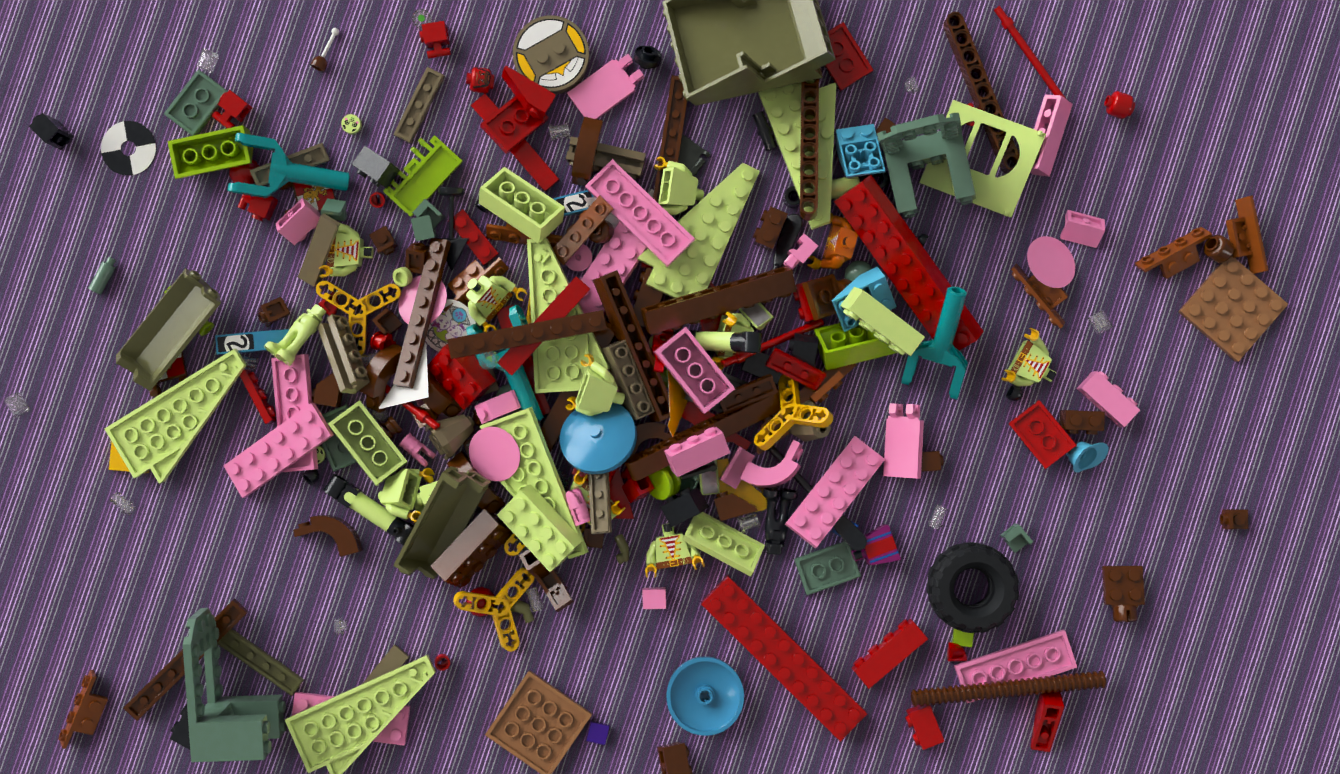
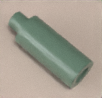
M108 257L106 262L102 261L88 287L89 290L100 295L103 293L115 270L113 265L116 260L114 258Z

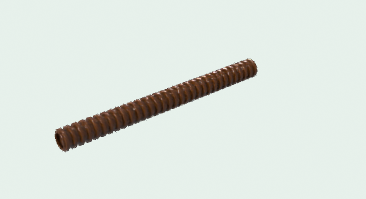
M1093 671L1086 674L1081 672L1080 675L1075 673L1074 675L1068 674V676L1066 674L1062 676L1057 675L1056 677L1051 675L1050 678L1048 676L1044 678L1038 677V679L1036 677L1032 679L1026 678V680L1021 678L1020 681L1018 679L1014 681L1008 680V682L1003 680L1001 683L1000 681H996V683L991 681L990 684L988 682H984V684L978 683V685L973 683L971 686L970 684H966V686L961 684L960 687L954 685V687L948 686V688L942 686L941 689L939 687H936V689L931 687L930 690L924 688V690L918 689V691L912 689L911 701L914 707H917V705L922 707L924 704L929 706L931 703L932 705L936 703L941 705L942 702L944 704L948 702L954 703V701L959 703L961 700L962 702H966V700L971 702L972 699L974 701H978V699L984 700V698L990 700L991 697L992 699H996V697L1001 699L1002 696L1008 698V696L1014 697L1015 695L1020 697L1021 694L1023 696L1027 694L1031 696L1033 693L1035 695L1039 693L1045 694V692L1050 694L1051 691L1053 693L1057 691L1061 693L1063 690L1065 692L1069 690L1075 691V689L1080 691L1081 688L1083 690H1087V688L1091 690L1093 687L1099 689V687L1105 688L1106 676L1103 671L1098 673Z

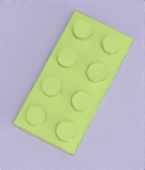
M704 512L692 518L682 539L750 577L765 546Z

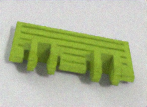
M435 135L429 141L435 146L434 148L422 138L418 140L419 144L429 151L426 157L417 148L411 147L410 150L422 161L419 162L416 158H413L403 169L409 175L406 176L401 171L397 174L404 179L400 185L393 179L391 184L396 189L393 190L389 186L383 190L410 217L414 215L412 212L424 199L428 200L463 162Z

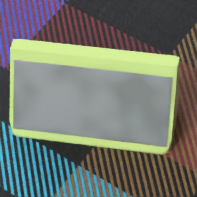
M756 303L751 308H739V311L760 331L774 318L761 303Z
M718 466L713 472L709 471L699 474L702 495L720 493Z

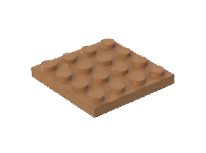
M1231 256L1227 261L1220 263L1178 312L1235 362H1239L1286 308L1288 303L1236 258Z
M529 670L485 736L540 774H552L593 713Z

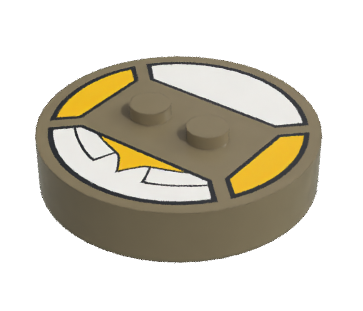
M550 15L536 18L520 30L513 46V61L518 73L557 95L573 89L582 81L589 67L590 52L585 35L575 23L560 16Z

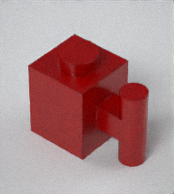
M438 21L421 24L422 31H419L421 42L425 43L427 48L434 47V50L427 51L428 59L451 55L450 47L442 48L443 45L450 44L446 23Z
M229 89L228 92H225L220 97V102L218 103L225 111L222 115L215 111L212 117L224 127L232 128L235 125L230 120L234 117L242 122L253 107Z
M243 194L237 207L245 210L248 203L250 205L247 211L253 214L252 218L262 222L263 219L270 221L279 200L272 196L262 198Z
M627 468L621 473L622 478L628 479L622 486V489L630 503L646 497L655 489L648 476L633 481Z

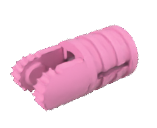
M411 433L399 444L400 447L412 455L424 467L428 465V462L418 454L420 451L424 452L431 459L436 456L433 451L417 440Z
M575 488L573 491H567L566 499L575 526L591 521L590 513L581 490Z

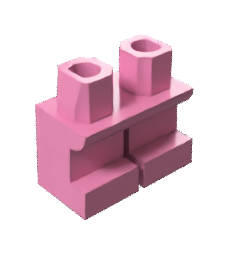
M803 234L798 239L797 243L800 247L797 250L790 249L787 252L789 257L784 261V266L792 270L797 264L802 266L817 249L818 245L806 234Z

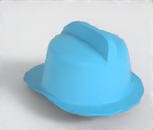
M1081 441L1066 455L1073 465L1074 472L1078 473L1099 465L1106 458L1109 447L1106 443L1091 445Z

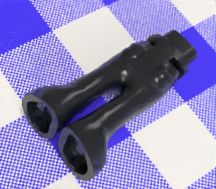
M763 488L762 495L767 501L765 521L766 553L781 555L788 532V526L785 523L788 521L789 506L792 500L798 498V491L780 488L779 517L776 519L779 489L774 488V491H771L772 488Z

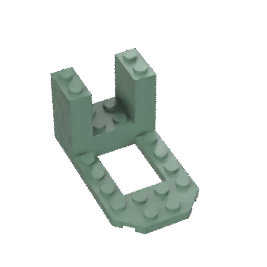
M951 113L949 118H945L944 114H937L892 126L889 133H886V131L877 133L879 143L885 153L897 211L904 219L913 218L916 213H919L909 168L912 167L913 170L924 168V164L932 163V165H938L943 163L944 159H947L956 202L961 203V205L973 203V200L976 199L962 136L959 113Z
M200 608L188 618L186 627L190 629L189 635L184 637L183 640L191 762L264 760L272 749V743L269 739L281 738L287 730V724L284 720L286 702L283 701V695L222 696L223 685L220 684L222 668L218 661V658H220V647L217 646L219 629L216 628V621L209 608ZM203 653L207 691L206 705L202 704L201 696L203 695L204 688L203 684L200 683L202 666L199 664V657Z

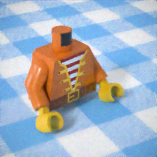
M830 213V223L832 222L823 258L820 260L815 256H810L809 259L814 262L807 264L814 270L820 267L838 269L844 262L852 258L858 235L853 231L846 218L837 215L833 216Z

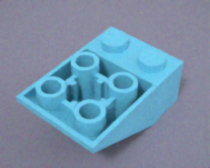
M874 124L836 129L835 146L846 178L885 172Z
M878 267L859 275L831 300L844 332L859 325V320L856 321L843 313L845 309L840 306L854 287L864 290L889 310L896 308L886 277Z

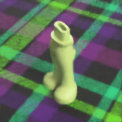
M315 304L311 310L307 309V313L299 316L279 343L269 341L264 345V348L278 360L291 366L300 348L317 331V326L323 321L322 317L326 311L322 307Z

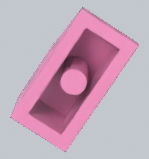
M511 390L474 407L481 424L517 410L521 408L515 391Z

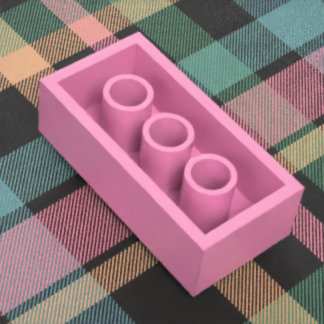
M684 327L654 351L656 356L704 414L735 390L734 386L687 327Z

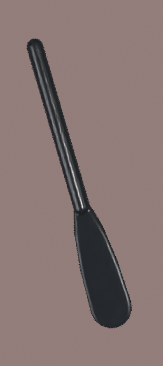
M791 214L785 219L778 238L771 270L780 268L788 257L787 252L793 248L803 224L802 218L797 214ZM751 323V327L754 329V332H756L755 326Z
M775 446L768 449L779 463L784 459V456ZM797 472L793 478L809 494L813 487ZM842 514L833 526L834 529L851 549L855 551L863 550L867 545L865 535Z

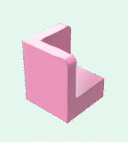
M666 587L642 589L643 609H666Z

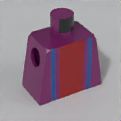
M883 524L865 534L867 545L863 550L851 551L855 562L865 559L867 565L901 560L890 527L887 524Z

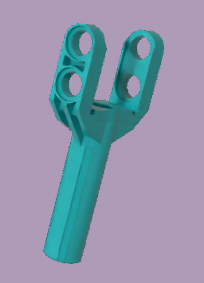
M236 133L235 142L241 143L243 146L275 151V153H272L268 180L270 187L235 182L228 183L227 191L268 198L288 182L340 191L348 190L350 178L348 172L292 163L275 139L244 133Z
M960 287L947 288L934 339L921 342L911 356L908 355L901 381L902 384L909 386L913 375H915L919 356H922L923 359L950 367L956 366L949 395L950 398L958 400L968 362L963 354L953 345L967 295L964 289Z
M519 305L509 308V318L513 327L528 324L524 312ZM476 324L466 328L467 335L483 333ZM510 348L493 356L491 352L477 354L476 358L480 363L505 372L511 390L515 391L521 405L520 411L532 407L537 421L544 418L523 365L511 376L497 364ZM492 356L493 362H491L489 359L487 360V357Z

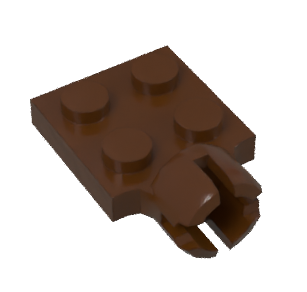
M834 274L802 283L814 321L836 314L831 300L852 282L851 280H836Z
M1102 566L1104 605L1112 607L1113 620L1116 622L1137 621V607L1145 605L1143 566Z

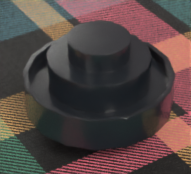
M639 46L634 52V60L643 69L656 68L661 64L662 54L652 46Z

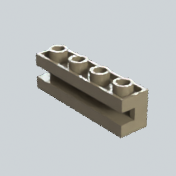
M572 136L569 142V151H567L566 161L569 162L570 166H573L578 141L577 137ZM599 143L595 157L594 172H599V169L602 170L613 159L635 181L637 178L641 179L646 153Z
M331 314L327 318L328 323H321L317 328L340 392L356 394L370 382L367 371L363 365L347 318Z
M626 340L616 341L601 348L610 366L609 371L618 386V392L625 394L623 405L633 420H638L655 412Z

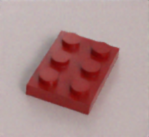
M844 22L828 31L836 60L824 65L840 92L873 72V68Z
M514 96L484 120L480 127L507 154L548 121L549 117L545 115L543 120L532 117L523 108L516 96Z
M1040 400L1008 423L1045 469L1077 446Z

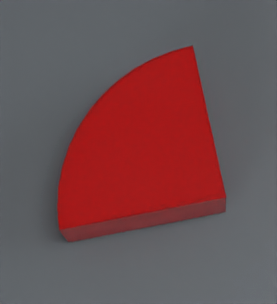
M332 292V293L330 294V295H332L331 297H329L330 300H332L333 295L335 294V292ZM325 299L318 303L328 316L331 314L336 315L338 311L336 306Z
M948 642L947 660L967 661L964 648L959 644Z

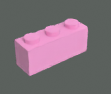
M1091 372L1077 387V390L1100 411L1105 412V415L1118 427H1125L1140 411L1136 407L1137 403L1130 397L1126 398L1122 394L1123 390L1116 384L1112 385L1108 381L1107 375L1103 372Z
M717 427L706 429L704 433L698 436L689 437L683 443L671 445L664 452L671 471L679 477L729 454L730 450L723 432Z

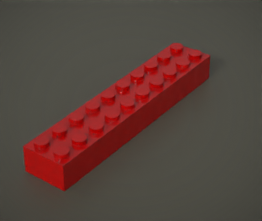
M869 175L841 195L834 203L934 339L947 288L952 286L872 175ZM965 304L953 342L954 347L959 351L977 341L984 332Z
M729 575L701 601V605L840 742L867 715L865 709Z

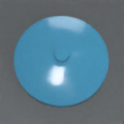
M612 403L610 411L593 416H587L574 410L565 420L560 432V447L564 457L575 469L587 474H604L620 467L632 454L637 441V428L632 416L623 406Z
M696 657L681 664L672 674L667 686V705L672 718L684 730L696 735H714L725 731L737 720L743 708L744 690L738 674L729 664L714 657Z

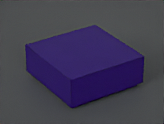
M591 721L586 741L605 745L610 725Z

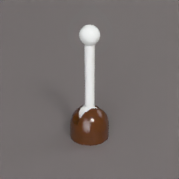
M337 28L332 29V35L322 55L316 56L310 64L311 67L320 72H324L327 67L325 56L335 36L339 34Z

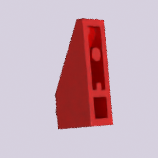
M505 65L502 78L532 117L543 120L552 106L556 94Z
M1051 691L1050 694L1045 692V694L1040 693L1030 746L1032 750L1051 751L1064 710L1060 692L1053 693Z

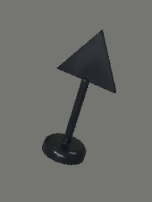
M440 187L438 188L439 195L449 197V238L437 239H447L451 242L446 261L451 271H453L469 238H454V197L463 196L465 188Z

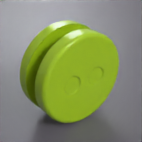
M670 465L648 476L655 488L650 494L658 500H665L676 495L680 490V476L677 477L671 471Z

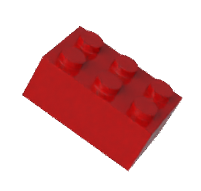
M448 344L439 351L427 366L431 374L463 410L478 402L496 382L494 377L474 355L451 359Z

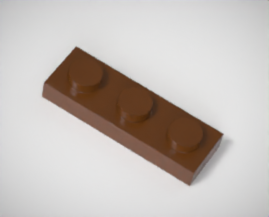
M768 374L736 387L719 403L723 413L728 414L778 393L772 375Z

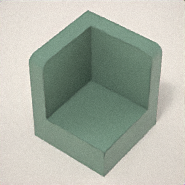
M327 198L321 209V215L324 213L334 220L345 221L347 218L346 201Z
M426 199L412 212L416 217L430 215L433 229L445 217Z
M430 215L411 219L416 241L437 237L436 230H433Z
M1016 523L1000 534L1015 553L1026 544L1031 545L1033 543L1022 527Z

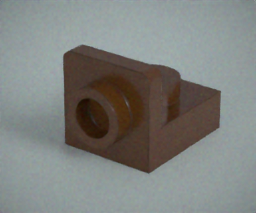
M386 225L369 234L380 255L384 254L387 256L395 251L394 248L398 246Z
M420 242L412 243L406 249L405 267L413 273L422 274L429 246H425Z
M282 297L260 305L259 313H257L262 324L265 323L266 327L290 315V311Z
M1222 509V514L1220 515L1222 528L1228 530L1248 529V510Z

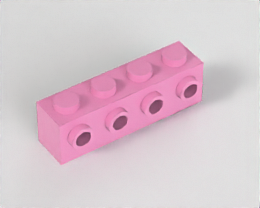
M1044 96L1034 130H1041L1046 136L1030 173L1033 175L1050 177L1073 105L1063 96Z

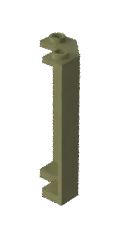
M185 268L117 353L116 364L132 372L133 381L151 391L221 304L220 294L211 288L198 272Z
M450 466L443 471L393 566L398 568L401 573L409 576L418 569L426 577L435 579L438 574L431 565L465 530L491 481L475 471L459 472L457 467Z

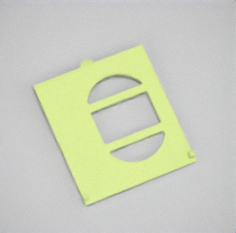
M953 100L946 118H949L951 113H959L961 126L971 121L975 122L965 146L967 157L981 124L1006 132L990 174L986 175L970 169L976 194L973 204L1000 213L1006 217H1012L1046 134L1041 130H1034ZM1014 136L1020 149L1018 162L1008 174L995 177L1011 137ZM944 159L943 163L938 165L928 163L919 183L955 196L947 159Z

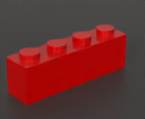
M903 620L897 626L898 629L894 633L889 632L886 634L881 644L872 646L868 650V655L864 658L859 657L853 663V671L868 689L928 640L913 620Z

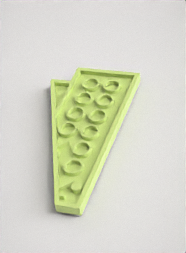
M810 80V81H806V82H807V83H813V82H815V81H814V80ZM801 83L760 91L758 95L800 199ZM836 83L819 88L818 210L815 219L808 221L811 230L830 223ZM808 97L805 100L811 102L815 99L812 97ZM807 115L805 118L811 120L814 116ZM807 133L805 137L812 138L814 135ZM808 151V152L805 153V155H806V156H813L814 153L811 152V151ZM806 170L804 173L807 175H812L814 172L812 170ZM806 188L804 190L806 193L814 192V190L811 188ZM809 206L804 208V211L806 212H812L814 210L812 207Z
M742 163L678 221L695 238V241L668 268L649 249H646L637 258V260L653 267L645 285L672 298L708 289L760 171Z
M547 238L540 244L532 239H527L531 323L535 322L569 284ZM578 303L566 317L584 314L580 304ZM593 332L545 341L539 345L533 352L535 393L579 391L587 368L590 369V366L581 365L582 360L589 363V359L584 356L585 354H591L594 357V362L597 361L607 370L610 369Z
M237 349L231 350L104 428L133 478H137L151 469L159 484L166 481L247 366Z
M529 407L480 425L481 429L498 427L507 431L515 439L519 447L520 463L517 471L507 480L499 482L513 497L521 489L531 484L583 539V542L568 558L571 559L589 552L579 526H575L566 499V492L533 408Z
M429 655L423 656L286 718L285 722L307 772L310 773L326 766L329 774H343L436 673Z

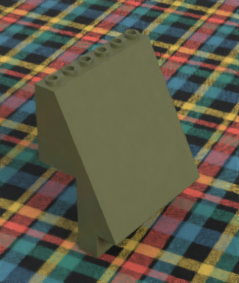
M664 0L662 2L664 7L663 15L668 23L667 31L672 39L671 47L676 55L675 63L680 71L679 79L684 88L683 96L695 106L823 78L820 67L836 60L818 0Z

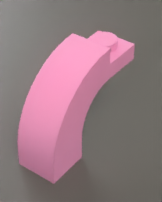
M793 440L784 459L778 465L771 468H763L748 461L740 479L761 488L777 487L788 482L801 467L795 460L800 459L803 453V449H801L803 445Z

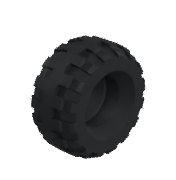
M966 542L953 545L939 554L929 569L926 592L932 609L946 624L962 632L983 633L999 627L1009 615L1011 616L1015 609L1016 600L1019 597V581L1013 565L1001 552L985 544ZM967 569L980 570L987 577L988 590L985 597L974 605L960 602L954 592L957 577Z

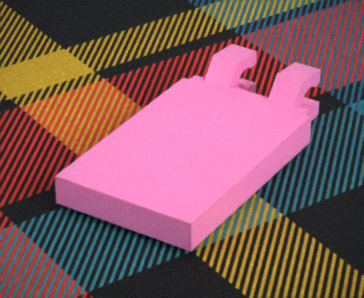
M629 54L622 57L619 61L612 59L567 92V95L583 117L599 119L635 92L636 84L644 79V75L640 69L631 74L630 77L624 69L633 63Z
M890 403V416L886 419L883 476L921 479L924 420H919L920 405L906 404L907 417H903V404Z

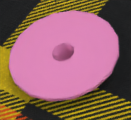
M583 244L566 263L568 268L578 272L586 270L592 262L591 250Z

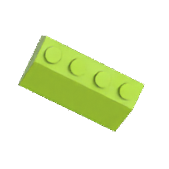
M241 125L167 141L175 179L251 164L253 147L243 146L241 143L235 142L236 133L250 134V130Z
M841 323L814 329L815 336H818V349L826 371L896 353L888 347L890 343L886 344L873 336L874 331H867L860 325L846 332L843 331Z

